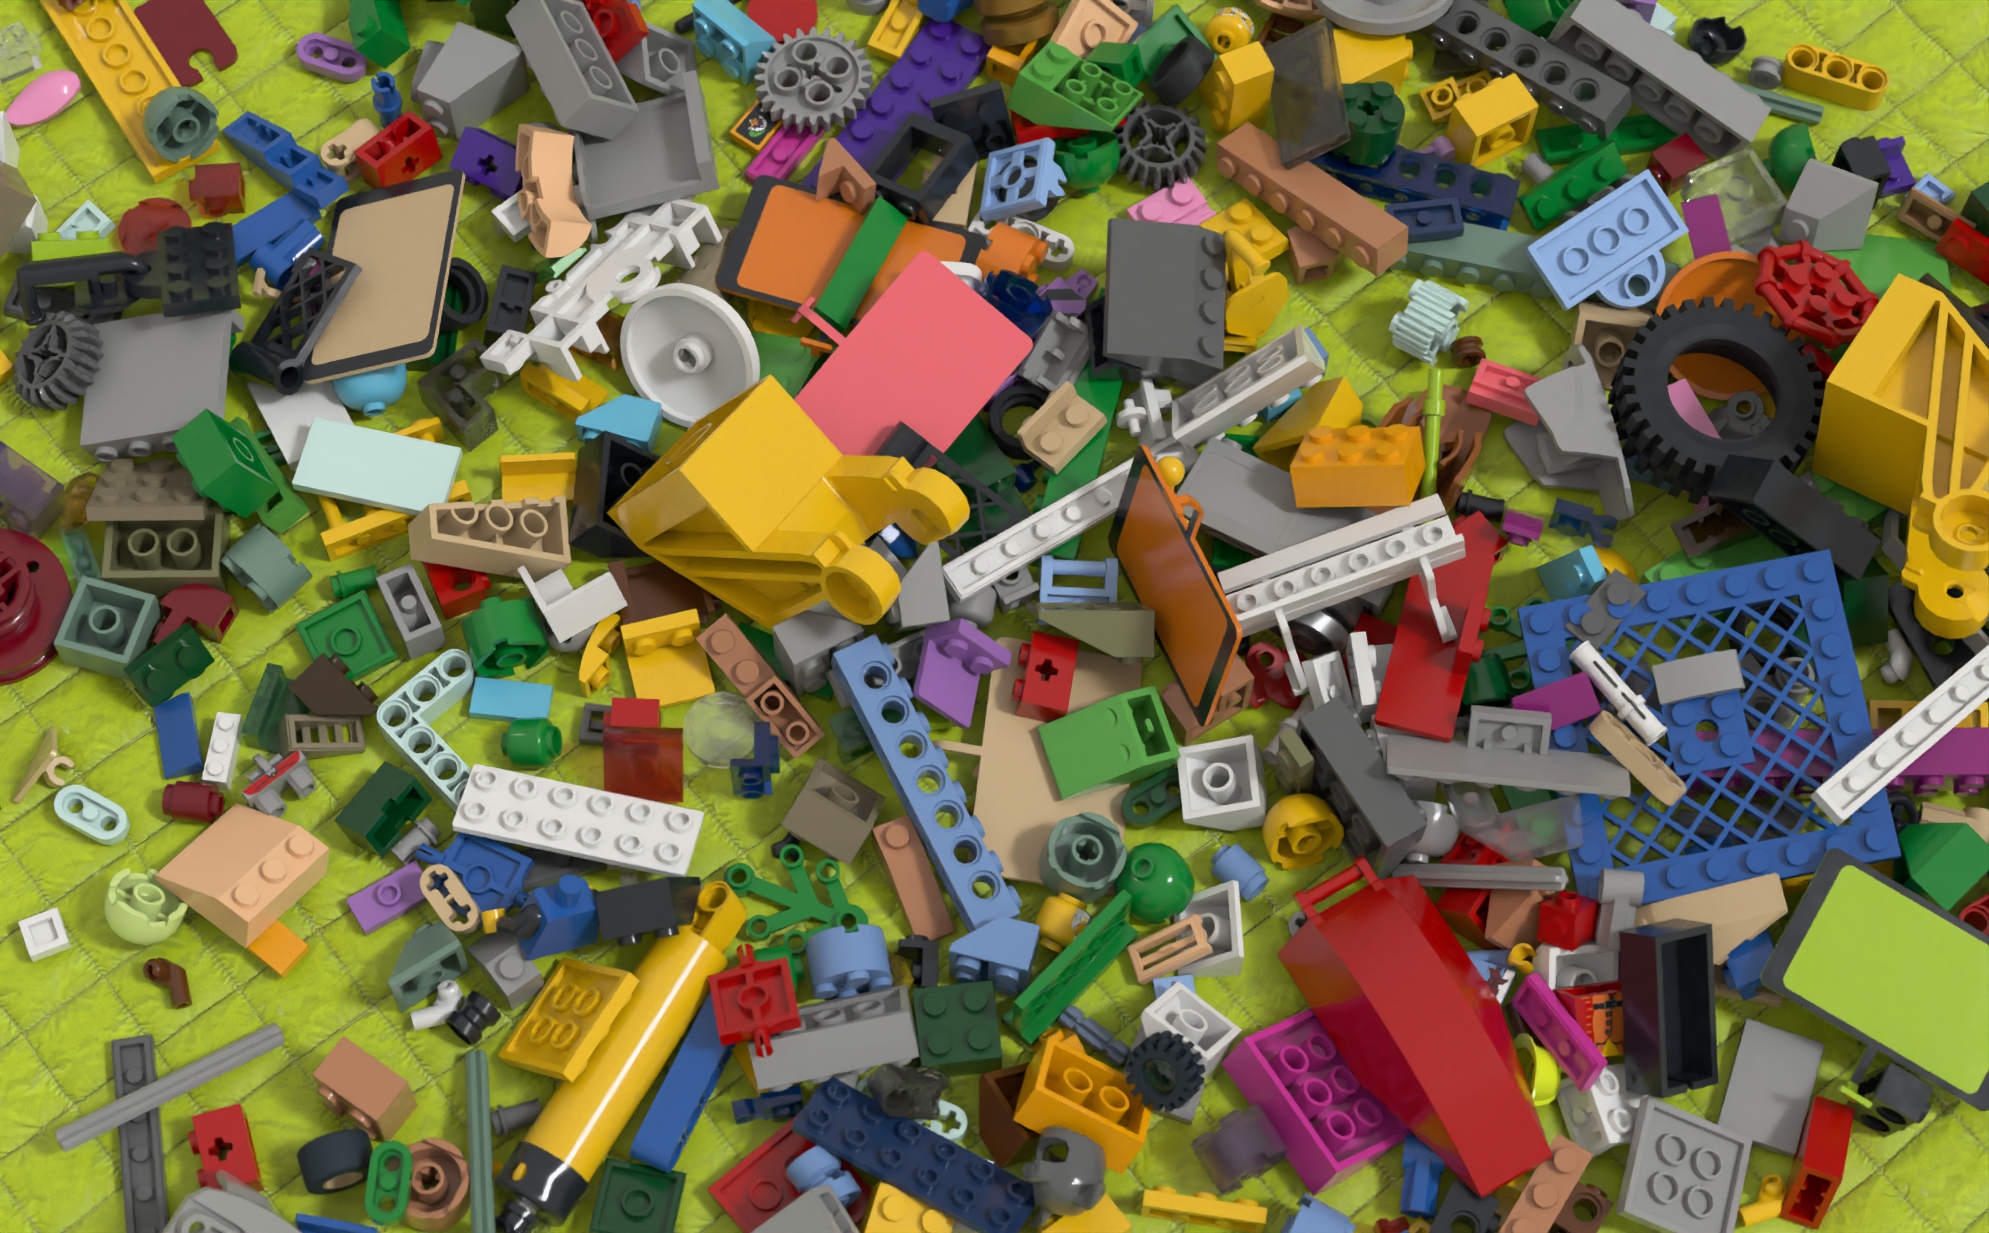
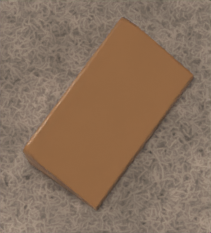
M1912 187L1895 216L1938 243L1956 217L1974 229L1977 225L1915 187Z

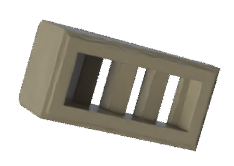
M285 714L279 723L281 756L284 760L298 749L306 759L360 754L366 751L362 715ZM344 726L349 728L350 742H344L342 731ZM327 728H332L334 742L328 743ZM310 730H316L317 743L311 742ZM298 731L300 734V743H297L296 732Z

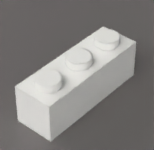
M217 712L202 782L216 784L218 789L222 791H230L245 727L241 715Z

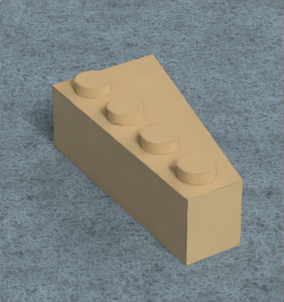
M554 496L550 500H538V497L524 498L521 502H505L504 499L491 500L487 504H474L473 501L428 504L408 524L410 559L521 579L522 577L517 568L524 565L533 581H539L560 568L564 571L571 564L566 496Z

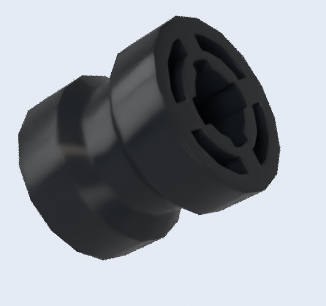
M472 990L464 998V1005L461 1009L452 1011L444 1020L460 1039L469 1046L474 1047L482 1039V1032L487 1027L494 1026L502 1016L484 996Z

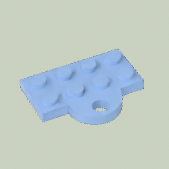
M1647 169L1523 251L1564 312L1593 293H1596L1603 302L1612 307L1634 309L1653 299L1664 283L1665 263L1659 250L1687 233L1689 229ZM1638 277L1645 282L1646 293L1644 296H1635L1629 291L1628 282L1630 278Z

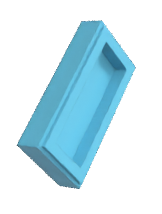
M475 677L469 710L470 717L512 722L518 718L545 717L549 719L554 692L553 685Z

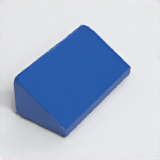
M186 692L154 707L166 780L198 774L204 771L194 701L190 692Z

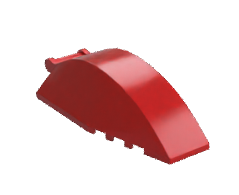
M1360 855L1353 859L1352 866L1306 892L1301 889L1292 894L1295 903L1307 922L1277 953L1278 958L1359 1085L1367 1093H1372L1387 1107V1111L1396 1120L1402 1121L1424 1146L1427 1145L1444 1161V1165L1481 1199L1551 1159L1552 1153L1500 1003L1415 875L1379 880L1365 857ZM1359 879H1363L1366 887L1318 914L1313 907L1314 905Z

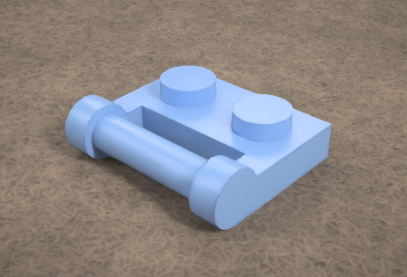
M1052 555L1041 556L1039 559L1040 590L1038 602H1116L1118 559L1105 558L1104 562L1059 560L1053 559ZM1053 575L1104 577V587L1052 586ZM1037 618L1038 625H1050Z

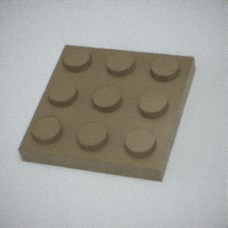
M125 458L116 459L106 464L86 505L87 521L205 520L213 499L210 497L204 499L194 490L191 485L193 477L190 471L184 468L180 462H172V460L167 458L154 459L149 463H134L133 460Z

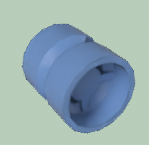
M818 1145L802 1154L786 1169V1175L797 1192L806 1193L812 1188L830 1184L844 1209L851 1205L861 1194V1189L850 1172L840 1170L842 1166L840 1157Z

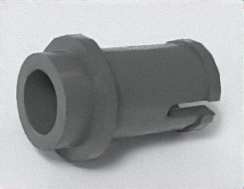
M535 1098L532 1101L505 1108L497 1105L498 1110L490 1111L495 1134L504 1133V1136L507 1137L510 1131L533 1126L542 1111L538 1098Z

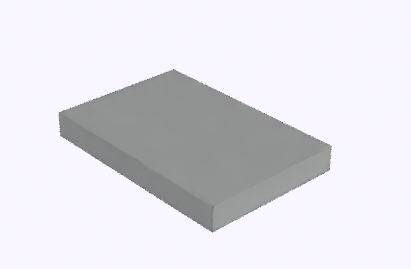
M1747 1018L1743 1025L1716 1124L1753 1139L1752 1145L1793 1158L1797 1150L1825 1044Z

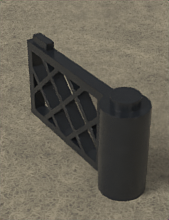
M311 247L306 254L302 253L291 270L293 275L251 341L241 342L232 350L229 358L231 372L237 377L282 395H292L297 392L304 381L302 379L303 363L363 269L356 263ZM319 261L321 263V271L309 277V273L316 262ZM345 270L339 282L332 285V277ZM322 283L323 290L311 296L310 289ZM301 294V302L290 307L289 305L294 297ZM324 302L320 312L312 316V308ZM302 314L303 322L291 328V320ZM281 325V334L268 340L273 330ZM304 334L296 350H293L292 340Z
M899 421L873 456H891L896 458L903 456L914 469L922 468L930 456L933 455L945 464L946 476L951 479V469L962 477L961 479L952 480L955 484L968 482L975 487L977 504L969 505L970 509L978 508L981 531L958 534L957 531L953 535L938 540L939 547L951 556L947 563L962 555L959 538L982 535V542L984 543L987 541L986 534L997 533V536L1015 524L1022 514L1020 511L943 454L905 423ZM980 492L993 502L982 503ZM998 505L1011 515L1002 528L985 530L982 507ZM955 539L956 550L943 540Z

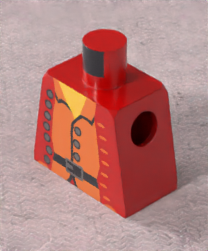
M1613 980L1553 989V993L1607 1061L1608 1056L1624 1054L1621 981Z

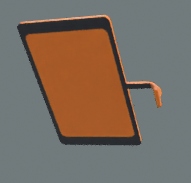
M768 175L758 176L717 278L719 290L798 312L797 310L803 303L805 304L811 296L816 300L818 299L866 213L861 215L841 195L833 194L816 201L817 189ZM917 218L914 220L908 219L848 326L856 327L919 252L927 251L939 261L963 262L975 265L980 250L985 248V237L975 232L931 221L929 224ZM821 331L818 341L802 337L800 341V346L811 348V355L821 357L824 352L831 354L833 350V345L828 344L830 337L823 331Z
M1139 445L1136 449L1109 532L1108 543L1114 557L1118 559V565L1137 602H1141L1155 610L1154 636L1197 722L1201 727L1208 726L1241 642L1242 628L1195 539L1204 514L1201 505L1188 494L1176 496L1173 488L1168 487L1146 445ZM1184 506L1194 508L1189 525L1184 518L1185 511L1182 508Z

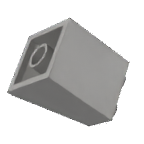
M458 22L417 88L423 120L433 127L435 136L440 138L446 136L458 141L461 139L465 127H479L525 95L530 89L524 51L519 46Z

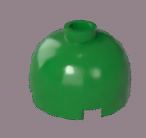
M1806 121L1792 124L1775 134L1768 145L1769 158L1762 160L1768 181L1775 179L1779 188L1788 195H1792L1807 161L1810 158L1817 160Z
M1094 130L1089 131V137L1070 139L1059 137L1052 140L1056 143L1053 161L1061 167L1067 179V182L1062 185L1071 189H1078L1081 194L1099 191L1100 185L1108 182L1118 169L1120 147L1117 134L1113 131Z
M1152 842L1135 846L1127 852L1125 865L1114 882L1116 896L1123 889L1132 896L1130 917L1145 924L1166 922L1165 918L1171 917L1175 913L1177 916L1182 913L1193 898L1195 886L1190 866L1181 854L1163 843Z

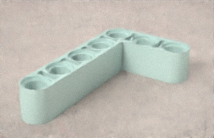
M451 649L442 653L386 699L377 711V721L384 739L455 814L472 770L429 725L467 695L474 687L475 672L471 659L466 652L459 649ZM455 668L465 670L458 677L448 676V673ZM430 692L435 694L434 698L430 701L422 702L418 700L424 693ZM393 718H405L403 724L392 727L388 725ZM426 743L431 745L428 751L424 753L413 752V749L419 744ZM445 770H454L457 772L456 775L449 780H442L438 778L439 775ZM490 839L509 849L515 845L509 842Z

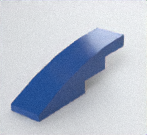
M247 111L221 130L223 137L252 163L295 195L320 210H323L349 190L345 178L324 168L318 155L295 143L291 132L250 111Z

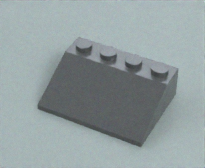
M1111 218L1108 221L1103 356L1196 386L1223 370L1226 251L1223 234L1191 224Z
M1337 696L1301 716L1298 720L1296 734L1314 758L1312 795L1324 799L1338 815L1344 831L1341 843L1352 859L1363 855L1379 880L1385 879L1423 838L1427 827V816L1422 806L1417 801L1412 802L1404 791L1405 784L1403 779L1397 778L1394 774L1386 773V763L1382 758L1383 752L1380 745L1373 737H1367L1361 728V720L1356 710L1351 705L1346 706L1341 697Z

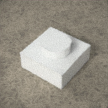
M57 907L18 921L27 950L33 962L72 948Z

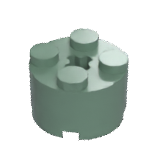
M258 522L220 560L231 572L229 573L231 577L245 590L249 588L257 596L256 600L271 614L280 609L313 577L302 562L298 565L295 563L296 559L292 556L293 552L263 525L261 526Z
M1091 812L1079 813V815L1066 817L1059 821L1052 830L1040 854V879L1043 884L1048 886L1057 896L1060 892H1063L1085 904H1091L1105 895L1121 873L1127 856L1126 847L1123 845L1119 835L1120 831L1116 825L1104 816ZM1079 854L1086 857L1085 861L1079 858Z

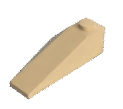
M1772 873L1650 903L1637 908L1633 928L1674 918L1711 923L1713 962L1720 965L1729 958L1728 953L1745 940L1751 941L1786 914L1788 909L1779 874Z

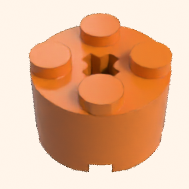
M998 222L987 236L993 242L990 243L986 250H980L975 263L982 271V287L977 293L1018 309L1021 307L1026 294L1032 296L1038 285L1040 276L1035 274L1038 263L1041 264L1044 261L1049 244L1040 238Z

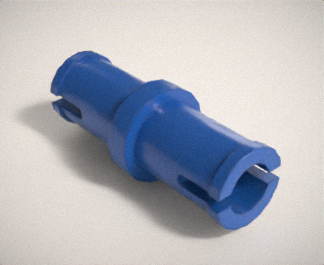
M379 72L375 74L377 80L374 77L371 79V86L374 90L372 101L375 110L380 115L381 125L385 129L403 115L401 113L403 101L401 94L395 88L394 77L388 72Z

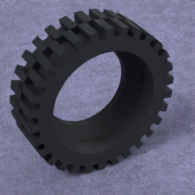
M1703 297L1698 308H1696L1693 299L1684 300L1678 310L1674 304L1665 307L1661 316L1658 313L1654 314L1649 318L1645 326L1642 325L1639 328L1613 376L1610 385L1612 389L1608 395V404L1613 405L1610 411L1614 423H1617L1615 428L1619 441L1627 439L1622 448V453L1626 459L1637 455L1638 460L1633 468L1640 475L1647 469H1650L1654 474L1649 482L1659 488L1663 480L1672 485L1668 494L1675 498H1678L1681 491L1685 490L1690 492L1688 502L1698 505L1703 496H1708L1707 492L1729 454L1775 460L1791 473H1794L1817 437L1825 390L1818 389L1823 382L1821 371L1810 372L1816 360L1812 353L1801 356L1800 353L1805 343L1799 336L1792 341L1786 338L1791 329L1785 330L1781 325L1776 329L1770 325L1774 315L1764 311L1761 318L1753 316L1754 305L1744 303L1741 310L1738 311L1733 309L1734 299L1724 298L1720 306L1715 307L1713 297ZM1691 353L1717 355L1740 364L1752 372L1770 393L1776 407L1773 420L1761 432L1738 440L1714 438L1699 432L1678 414L1671 402L1667 387L1668 372L1671 364L1678 356ZM1709 497V506L1717 503Z

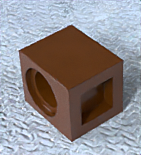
M1577 1182L1548 1233H1596L1614 1203L1608 1200L1607 1194L1597 1186L1592 1184L1583 1185ZM1573 1208H1586L1591 1213L1592 1221L1582 1222L1578 1220L1573 1213Z

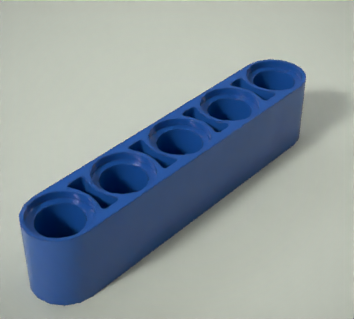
M711 991L637 1132L630 1151V1157L666 1173H670L676 1165L733 1053L730 1047L734 1048L736 1043L726 1046L721 1045Z

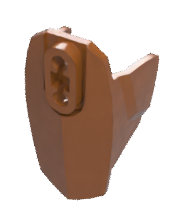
M1443 384L1442 400L1446 401L1445 416L1441 417L1436 494L1438 493L1447 514L1460 496L1474 469L1492 414L1487 409L1465 402L1468 391ZM1427 389L1416 403L1414 398L1410 396L1395 403L1378 427H1388L1394 424H1403L1407 427L1420 426L1424 449L1426 416L1422 415L1423 399H1427ZM1421 480L1412 502L1420 500ZM1368 506L1364 508L1377 514H1382L1401 506ZM1445 514V515H1442V516H1440V517L1434 518V520L1439 519V518H1442V517L1446 516V514Z

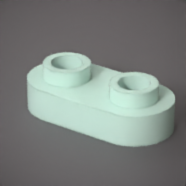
M69 785L60 790L55 797L54 809L59 819L65 825L104 845H113L119 843L127 836L130 829L129 818L121 806L82 785ZM77 804L83 805V809L80 812L71 813L73 806ZM107 823H116V827L113 830H104V826Z

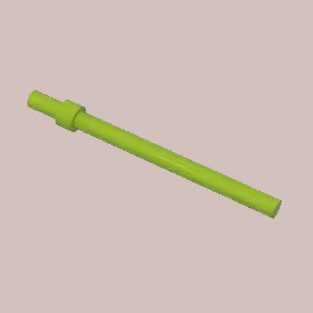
M1429 369L1427 399H1423L1422 415L1426 416L1423 449L1426 468L1421 480L1420 499L1436 494L1441 417L1445 416L1446 401L1442 400L1444 370ZM1431 519V520H1429V521L1420 523L1419 525L1428 523V522H1430V521H1433L1434 519Z

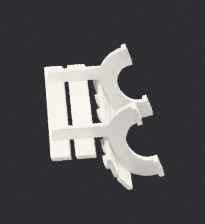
M1437 493L1412 502L1410 506L1395 508L1217 573L1224 594L1252 584L1254 585L1226 595V598L1241 625L1242 638L1278 625L1290 658V662L1283 665L1294 695L1298 696L1310 690L1296 653L1287 621L1418 574L1442 642L1445 643L1458 638L1446 606L1440 607L1432 569L1466 557L1464 537L1462 534H1455L1448 515L1414 527L1446 514ZM1395 532H1399V533H1397V534H1395V535H1392V536L1383 538V539H1381V540L1372 542V543H1370V544L1361 546V547H1359V548L1350 550V551H1348V552L1339 554V555H1337V556H1334V557L1325 559V560H1323V561L1314 563V564H1312V565L1303 567V568H1301V569L1292 571V572H1290V573H1287V574H1284V575H1281V576H1279V577H1276V578H1273V579H1270V580H1269V578L1274 577V576H1277V575H1279V574H1282V573L1288 572V571H1290V570H1293V569L1302 567V566H1304V565L1313 563V562H1315V561L1324 559V558H1326V557L1335 555V554H1337V553L1346 551V550H1348V549H1351V548L1360 546V545H1362V544L1371 542V541H1373V540L1382 538V537H1384V536L1393 534V533H1395Z

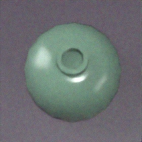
M186 86L168 87L159 91L147 104L143 116L144 133L149 143L163 158L172 162H181L178 158H185L190 155L192 159H195L207 151L218 136L219 127L216 125L219 113L209 99L199 91Z

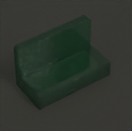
M267 663L241 730L247 747L273 754L279 753L280 755L278 727L285 714H309L310 708L288 687L294 680L286 677L283 666ZM296 731V739L298 743L300 734L299 731Z

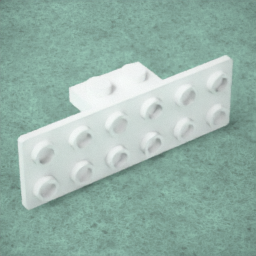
M475 764L452 825L453 830L457 832L668 877H686L704 821V813Z

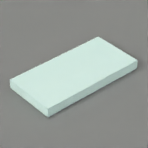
M314 417L292 481V486L294 490L417 516L428 504L448 503L463 453L461 448Z

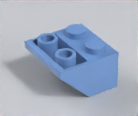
M999 916L951 943L949 950V976L955 977V981L960 984L993 980L994 991L1005 996H1016L1017 993L1022 994L1029 986L1035 964L1040 925Z

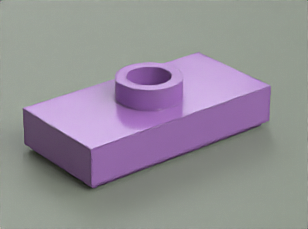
M416 860L346 899L349 908L366 936L428 902L420 888V877L423 871Z

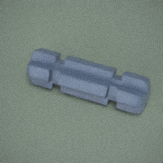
M1070 1005L1066 1007L1059 1017V1024L1069 1030L1076 1031L1079 1039L1099 1054L1105 1053V1058L1115 1066H1120L1127 1060L1131 1052L1129 1046L1121 1040L1115 1041V1036L1092 1018H1084V1012L1076 1006Z

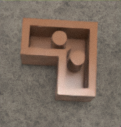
M1237 653L1208 726L1201 727L1177 680L1171 682L1162 690L1160 701L1168 723L1184 746L1248 708L1255 677Z

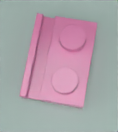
M1188 177L1187 183L1182 184L1177 180L1173 189H1169L1166 186L1126 210V218L1128 220L1199 225L1217 215L1215 210L1210 209L1207 205L1208 201Z

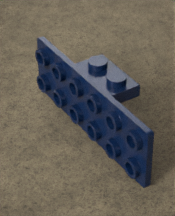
M834 1077L821 1084L795 1119L791 1128L798 1135L978 1233H1018L1037 1205L1033 1197L1031 1184Z

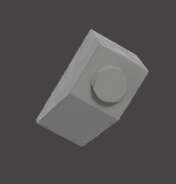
M498 932L489 933L466 948L468 954L511 1011H514L535 996L544 987L541 972L531 960H526L520 945L513 938L503 936Z

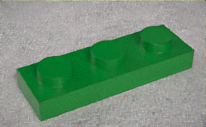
M1606 139L1516 199L1531 228L1538 232L1628 173L1614 142Z

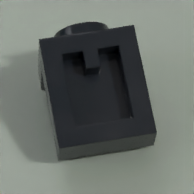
M908 935L905 939H899L895 947L894 958L912 960L910 985H916V988L938 986L939 941H929V938L923 935Z

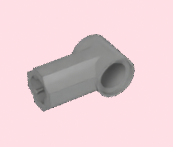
M1602 867L1597 893L1600 906L1595 933L1596 945L1602 946L1607 950L1620 951L1619 931L1633 928L1636 908H1640L1644 893L1643 872Z

